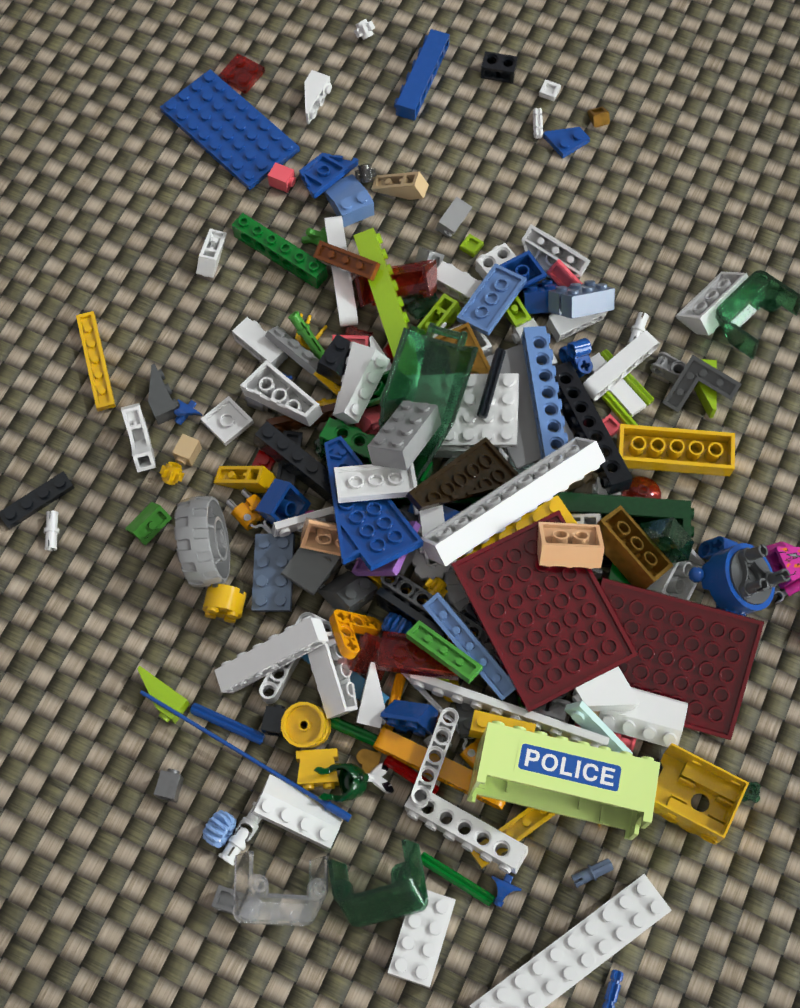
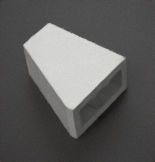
M619 666L576 687L572 693L574 702L583 701L592 711L633 710L640 703Z

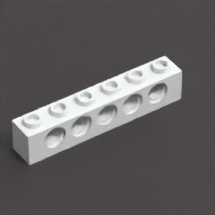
M419 792L414 795L418 802L426 800L423 793ZM434 793L431 794L430 800L424 808H415L410 802V797L404 805L408 817L415 821L419 819L425 822L424 825L432 831L439 830L449 841L454 842L456 840L460 842L465 850L469 852L474 850L480 854V858L488 863L495 862L499 865V869L505 873L510 874L512 872L516 874L528 854V846ZM428 806L434 808L433 812H431L430 814H426L423 812V810ZM444 817L452 818L449 824L441 822ZM463 827L471 829L466 835L459 833ZM486 837L489 839V842L486 845H480L478 840ZM499 848H505L508 852L504 856H499L496 851Z

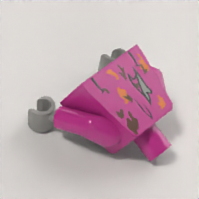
M782 541L766 546L768 549L766 558L770 563L772 571L776 572L781 569H787L790 573V576H787L790 577L789 581L778 584L780 589L784 588L785 590L775 591L774 595H780L781 600H778L775 604H780L785 596H791L800 591V547H794Z

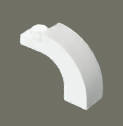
M140 403L121 407L137 472L156 468L151 439Z

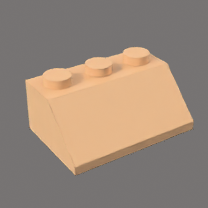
M306 517L301 533L300 548L341 556L336 523Z
M538 522L537 555L539 565L546 567L601 568L605 547L599 525Z

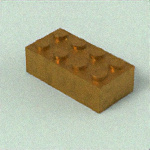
M621 505L596 524L600 526L605 555L631 585L647 589L674 566Z

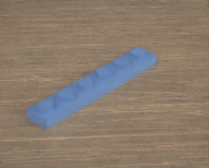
M439 592L422 605L457 648L483 666L479 674L502 701L515 691L507 672Z

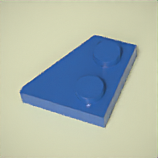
M580 127L543 132V138L562 158L590 142V137Z

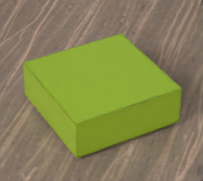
M469 234L461 243L459 249L474 258L484 246V242Z

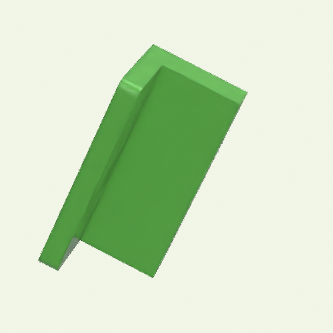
M151 502L125 529L146 546L172 517L161 505Z

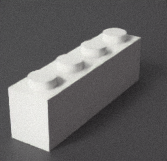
M353 341L350 342V353L345 363L347 366L345 374L342 375V386L338 392L333 416L343 421L346 425L359 423L390 362V359L377 349Z
M333 631L326 632L329 642L307 653L327 719L340 717L358 710L355 687L350 682L352 667L348 665L347 658L340 654Z

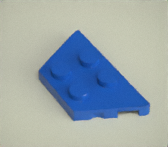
M321 153L300 169L299 175L312 198L316 199L358 165V159L353 158L350 161L344 160L343 156Z

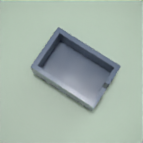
M593 280L584 281V284L571 283L569 287L556 286V289L548 290V312L573 319L614 310L615 288L608 287L605 283L596 284Z

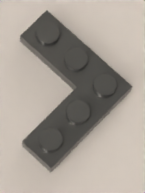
M692 355L663 401V404L679 413L698 381L732 400L742 383Z

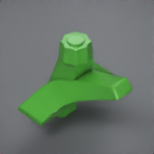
M325 227L321 231L308 228L305 232L307 236L301 239L302 243H313L317 246L320 240L328 243Z

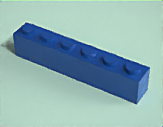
M431 29L429 34L425 36L423 47H420L418 51V58L413 61L411 73L408 72L406 83L401 87L400 96L395 99L394 108H396L397 116L415 121L448 50L450 34Z

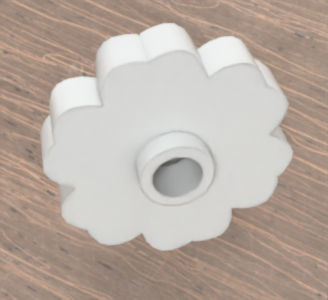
M419 551L414 553L412 559L415 575L422 581L429 578L433 580L435 577L443 580V576L450 568V566H444L429 558L425 559L423 553L420 554Z

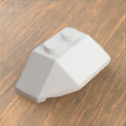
M532 224L522 238L525 252L529 250L545 272L560 259L578 278L583 275L590 263V260Z

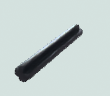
M501 348L495 350L478 408L477 416L486 419L505 357L506 351Z

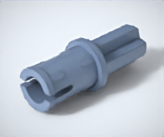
M607 858L592 866L587 865L588 868L571 875V878L575 881L576 888H579V886L592 880L597 881L596 878L612 871L614 868L611 861Z

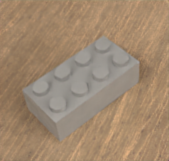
M403 400L367 446L372 465L408 470L442 424L438 405Z

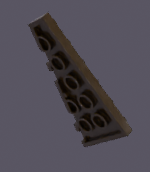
M485 437L409 491L406 497L418 511L492 492L519 473Z

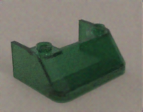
M758 270L752 273L716 309L715 317L728 342L751 359H754L759 340L740 327L760 308L768 312H775L782 306L797 316L800 310V294L767 272Z
M407 839L401 840L405 862L396 864L392 868V884L355 894L353 885L348 878L347 864L332 859L328 860L332 895L350 925L364 927L422 912L426 909L429 900L419 844Z

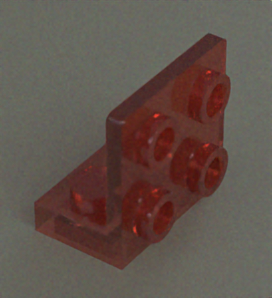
M365 632L358 641L360 651L354 659H350L349 665L351 666L349 670L367 675L369 663L374 662L379 682H381L396 644Z

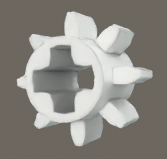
M364 19L355 24L357 29L354 30L357 38L362 37L364 40L374 34L372 30L375 26L372 21L367 22Z

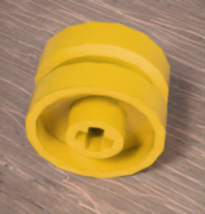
M298 702L291 705L284 712L281 719V731L289 744L303 749H314L327 741L331 733V720L327 719L323 708L309 702Z

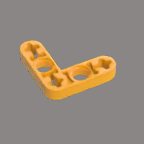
M336 609L329 618L339 652L347 659H354L360 651L355 633L376 637L382 630V623L371 616Z

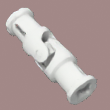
M253 801V807L248 815L242 818L235 829L234 834L236 835L230 836L228 839L229 843L223 852L218 854L221 859L232 866L235 865L234 861L241 850L244 851L246 848L245 841L251 840L259 828L258 824L262 818L251 813L256 804L255 801ZM241 825L249 826L253 830L252 833L247 828L241 827Z

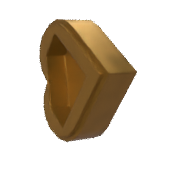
M362 749L357 753V762L362 765L365 773H370L380 763L382 753Z

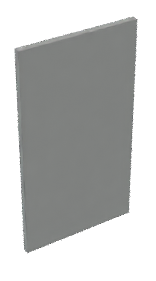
M522 344L505 350L506 353L500 373H519L517 447H505L516 470L541 460ZM494 354L486 357L490 367ZM565 420L563 429L564 433L566 432L569 442L575 437ZM551 446L555 450L558 449L556 446Z

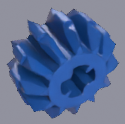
M390 612L383 620L382 630L399 642L408 643L410 641L406 638V632L414 626L412 622L397 613Z

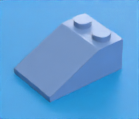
M353 174L341 178L323 192L336 216H342L344 227L375 215L374 202L371 196Z

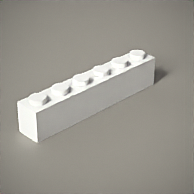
M312 616L301 619V623L286 627L281 634L272 635L268 638V641L254 645L252 650L239 653L234 660L223 662L221 667L214 670L221 692L235 693L329 642L322 620Z

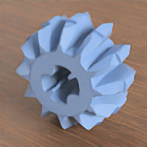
M219 810L209 818L208 823H206V827L203 830V839L213 847L220 848L224 846L230 836L234 834L233 831L236 829L237 820L226 811Z

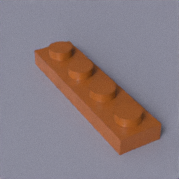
M321 240L313 255L315 259L374 281L381 265L376 261Z

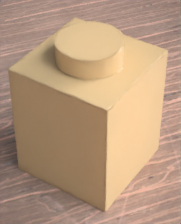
M182 434L172 452L175 461L182 466L188 465L192 467L202 449L200 441Z

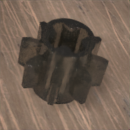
M371 164L358 165V170H355V177L360 179V183L373 182V177L377 176L376 168H371Z

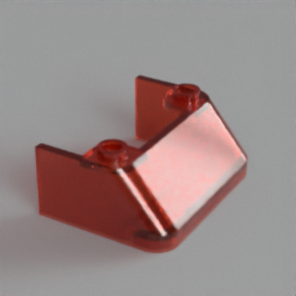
M436 259L391 266L394 272L391 275L392 280H396L399 290L396 291L398 296L419 293V295L423 294V297H430L437 291ZM361 276L356 277L355 282L360 306L363 307L369 303L375 306L376 303L368 279Z

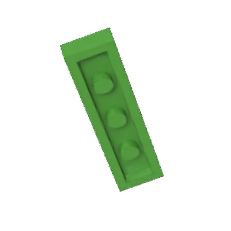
M420 620L406 632L407 639L468 684L482 671V665Z

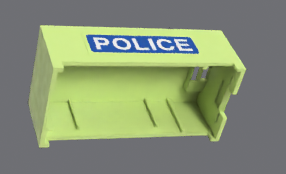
M492 721V723L488 722L477 747L467 801L475 803L477 795L622 829L625 830L624 839L633 840L638 836L640 826L645 829L652 823L660 762H656L652 757L648 756L639 758L627 751H620L618 753L611 751V748L606 746H599L597 748L590 746L588 742L578 741L576 743L569 741L568 738L563 736H556L555 738L547 736V733L542 731L530 732L521 726L508 727L503 722Z

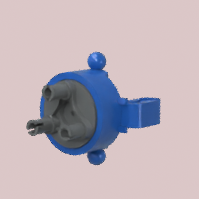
M722 536L701 543L698 548V555L700 558L709 561L703 564L702 569L700 567H693L688 574L692 582H702L703 589L710 591L716 602V608L743 616L769 606L774 597L775 586L790 580V577H787L790 576L787 569H781L776 572L772 571L770 563L766 558L768 549L764 544L756 547L747 543L738 544L736 541Z

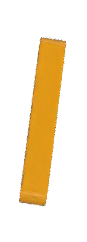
M381 728L373 745V748L387 756L391 755L401 763L420 771L428 749L386 728ZM435 753L429 755V759L433 762L440 760V757ZM445 757L437 780L468 795L473 770ZM424 773V774H426V775L432 777V775H431L430 773ZM476 796L477 800L499 810H503L506 803L505 801L484 796Z

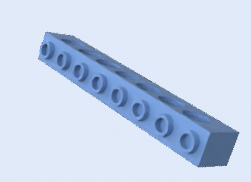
M546 326L524 327L521 339L541 459L555 451L551 446L560 448L568 443V435L566 432L564 433L563 429L565 418L564 415H561L560 411L562 409V401L558 399L557 394L559 393V384L555 382L556 367L552 365L553 350L549 348L550 333H547Z

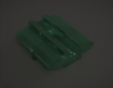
M425 283L402 298L405 309L417 320L428 314L439 300L436 293H433L431 288Z

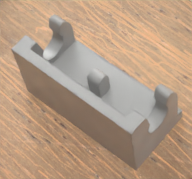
M456 197L439 220L435 230L450 238L471 211L472 206Z

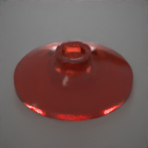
M638 476L633 478L630 489L623 491V496L661 499V491L657 483L652 479ZM640 490H645L646 493L642 494Z

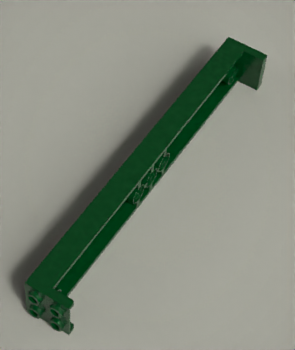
M558 492L553 495V497L557 495L560 497L571 514H601V518H604L621 505L643 531L676 533L677 542H687L689 545L691 538L694 537V526H691V520L694 519V508H691V501ZM489 493L444 505L461 512ZM407 497L391 498L398 509L411 503Z

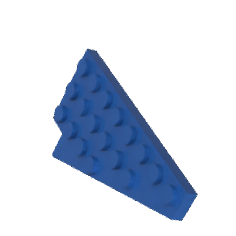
M342 436L325 442L324 449L342 564L345 565L360 557L368 569L373 571L423 547L424 541L391 499L338 503L334 467L364 464Z

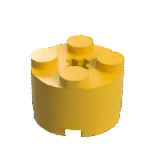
M211 584V586L207 587L202 608L205 612L204 616L211 619L216 617L224 618L225 622L235 623L236 619L242 617L246 592L241 594L239 593V588L230 585L218 584L217 587H212L213 584Z

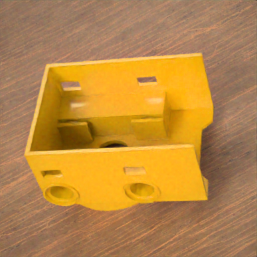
M671 743L660 760L663 769L658 777L653 812L665 820L677 824L683 830L696 834L703 840L717 845L725 838L749 782ZM702 794L707 797L709 807L706 811L699 812L693 809L691 798L694 795Z

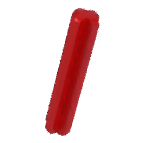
M388 755L384 760V765L415 784L418 772ZM422 776L424 781L430 782V780ZM435 784L432 793L436 795L439 787Z

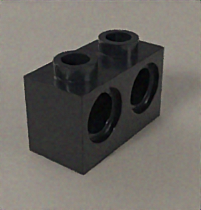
M485 51L481 66V78L513 83L518 57Z

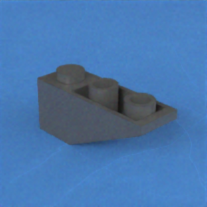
M152 364L148 403L158 425L176 418L177 415L174 414V410L178 409L179 406L176 399H171L170 397L172 391L169 384H164L163 382L165 376L162 370H158L156 365Z

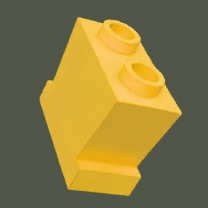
M337 748L296 751L297 763H300L297 779L299 786L310 791L314 790V787L323 786V789H334L335 786L339 785L337 771L323 775L314 771L317 767L326 769L335 764V761H339Z

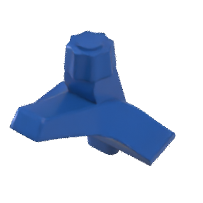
M177 400L180 404V407L174 410V414L177 415L175 419L177 424L181 425L188 416H202L200 412L194 409L197 404L196 402L190 400L187 405L181 400Z
M507 873L503 880L494 875L491 877L497 884V897L494 898L493 903L498 907H502L504 904L503 900L509 893L521 891L522 889L511 884L513 876Z

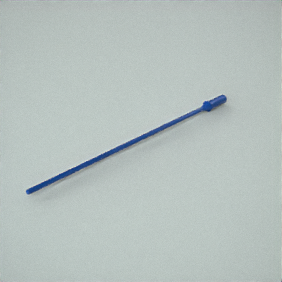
M141 690V695L319 802L325 810L330 811L346 822L350 821L352 815L331 803V801L318 799L316 795Z

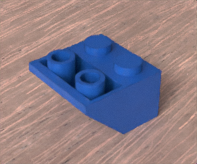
M543 280L542 283H534L520 291L521 302L529 314L548 313V290L556 289L557 284L555 282Z
M394 700L381 712L380 717L387 721V725L394 727L395 731L399 733L411 731L415 735L425 736V734L433 735L439 711L430 704Z

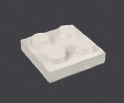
M229 396L201 418V422L225 446L254 423L253 419Z

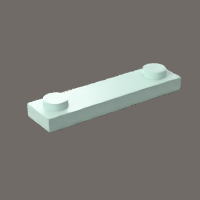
M583 701L566 705L565 711L581 728L610 738L607 747L611 748V751L618 753L620 751H627L633 754Z

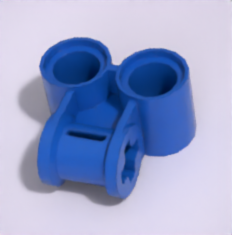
M587 338L570 342L567 346L559 349L560 360L563 363L571 361L574 369H578L576 373L579 378L584 376V374L590 373L593 369V364L589 357L592 347Z

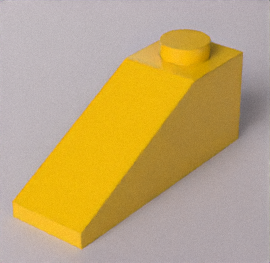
M219 466L214 484L239 490L246 488L249 492L266 493L276 476L265 466Z

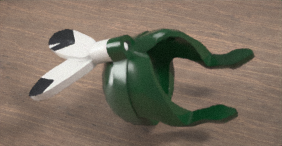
M383 762L378 764L370 773H365L362 768L352 763H335L326 769L317 767L314 771L321 775L340 770L339 786L342 795L323 793L318 796V799L323 801L329 799L335 802L357 799L367 789L368 782H372L385 793H393L392 785L382 778L387 773L389 767L384 765Z

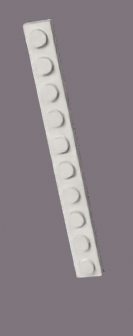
M414 670L411 672L410 684L418 690L426 689L432 691V694L438 697L446 696L451 698L453 702L470 704L476 710L484 709L490 711L491 714L536 724V731H541L542 729L548 731L554 737L563 736L568 738L569 741L576 743L578 741L588 742L590 746L597 748L599 746H608L609 737L533 711L527 713L525 708Z

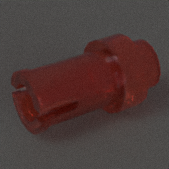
M352 326L351 328L347 327L345 335L371 337L373 332L360 330L358 327Z

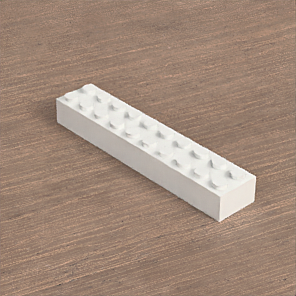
M575 437L422 536L421 539L424 541L423 548L428 558L444 566H450L462 555L471 553L477 545L489 541L490 537L494 534L503 532L509 524L521 520V516L535 511L541 503L550 501L556 493L565 491L573 482L582 480L588 472L597 470L605 462L597 441Z
M643 874L472 1003L469 1008H545L672 910L646 875Z

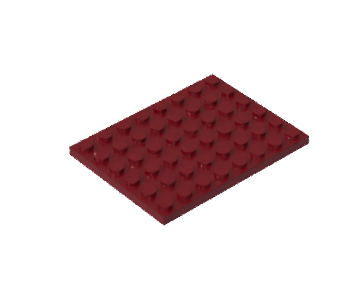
M559 510L451 564L527 713L638 656L591 569L539 565L537 555L538 522L566 523Z
M602 577L600 586L638 656L619 665L630 687L688 703L684 722L685 728L731 740L764 621Z

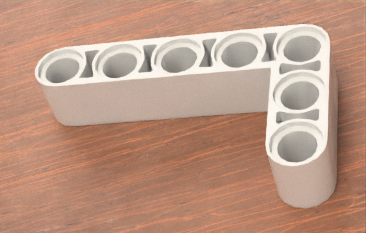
M310 612L302 613L295 623L297 625L301 623V619L312 616L313 618L321 619L324 628L332 631L329 621ZM301 658L266 675L259 688V693L265 703L273 704L279 699ZM281 671L284 673L282 678H274L277 672ZM273 689L274 694L267 697L264 695L265 691Z

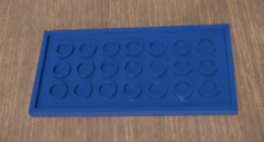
M211 69L160 106L163 114L249 191L268 177L267 175L275 162L283 165L300 152V147Z

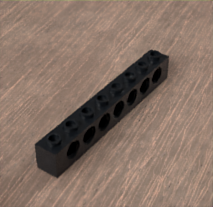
M571 361L555 365V382L559 384L558 399L562 401V411L564 414H567L571 428L575 429L577 437L597 441L604 456L605 462L594 471L600 478L602 488L606 489L608 495L630 489L633 477Z

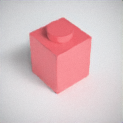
M276 162L267 175L269 186L286 193L296 183L294 169Z

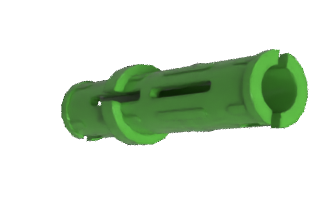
M293 312L289 315L288 319L297 329L296 333L301 335L315 357L320 360L325 352L311 332L309 324L304 322L299 312Z

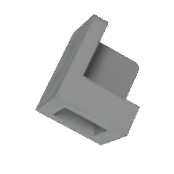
M419 247L415 264L435 271L443 261L444 255Z

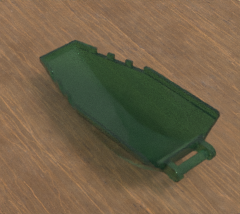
M431 322L425 336L407 328L403 329L380 400L379 431L403 400L438 405L442 424L413 462L417 484L455 423L478 351V347L464 346L468 332L449 330L438 327L435 323ZM438 334L458 340V343L454 344L435 339L433 335Z

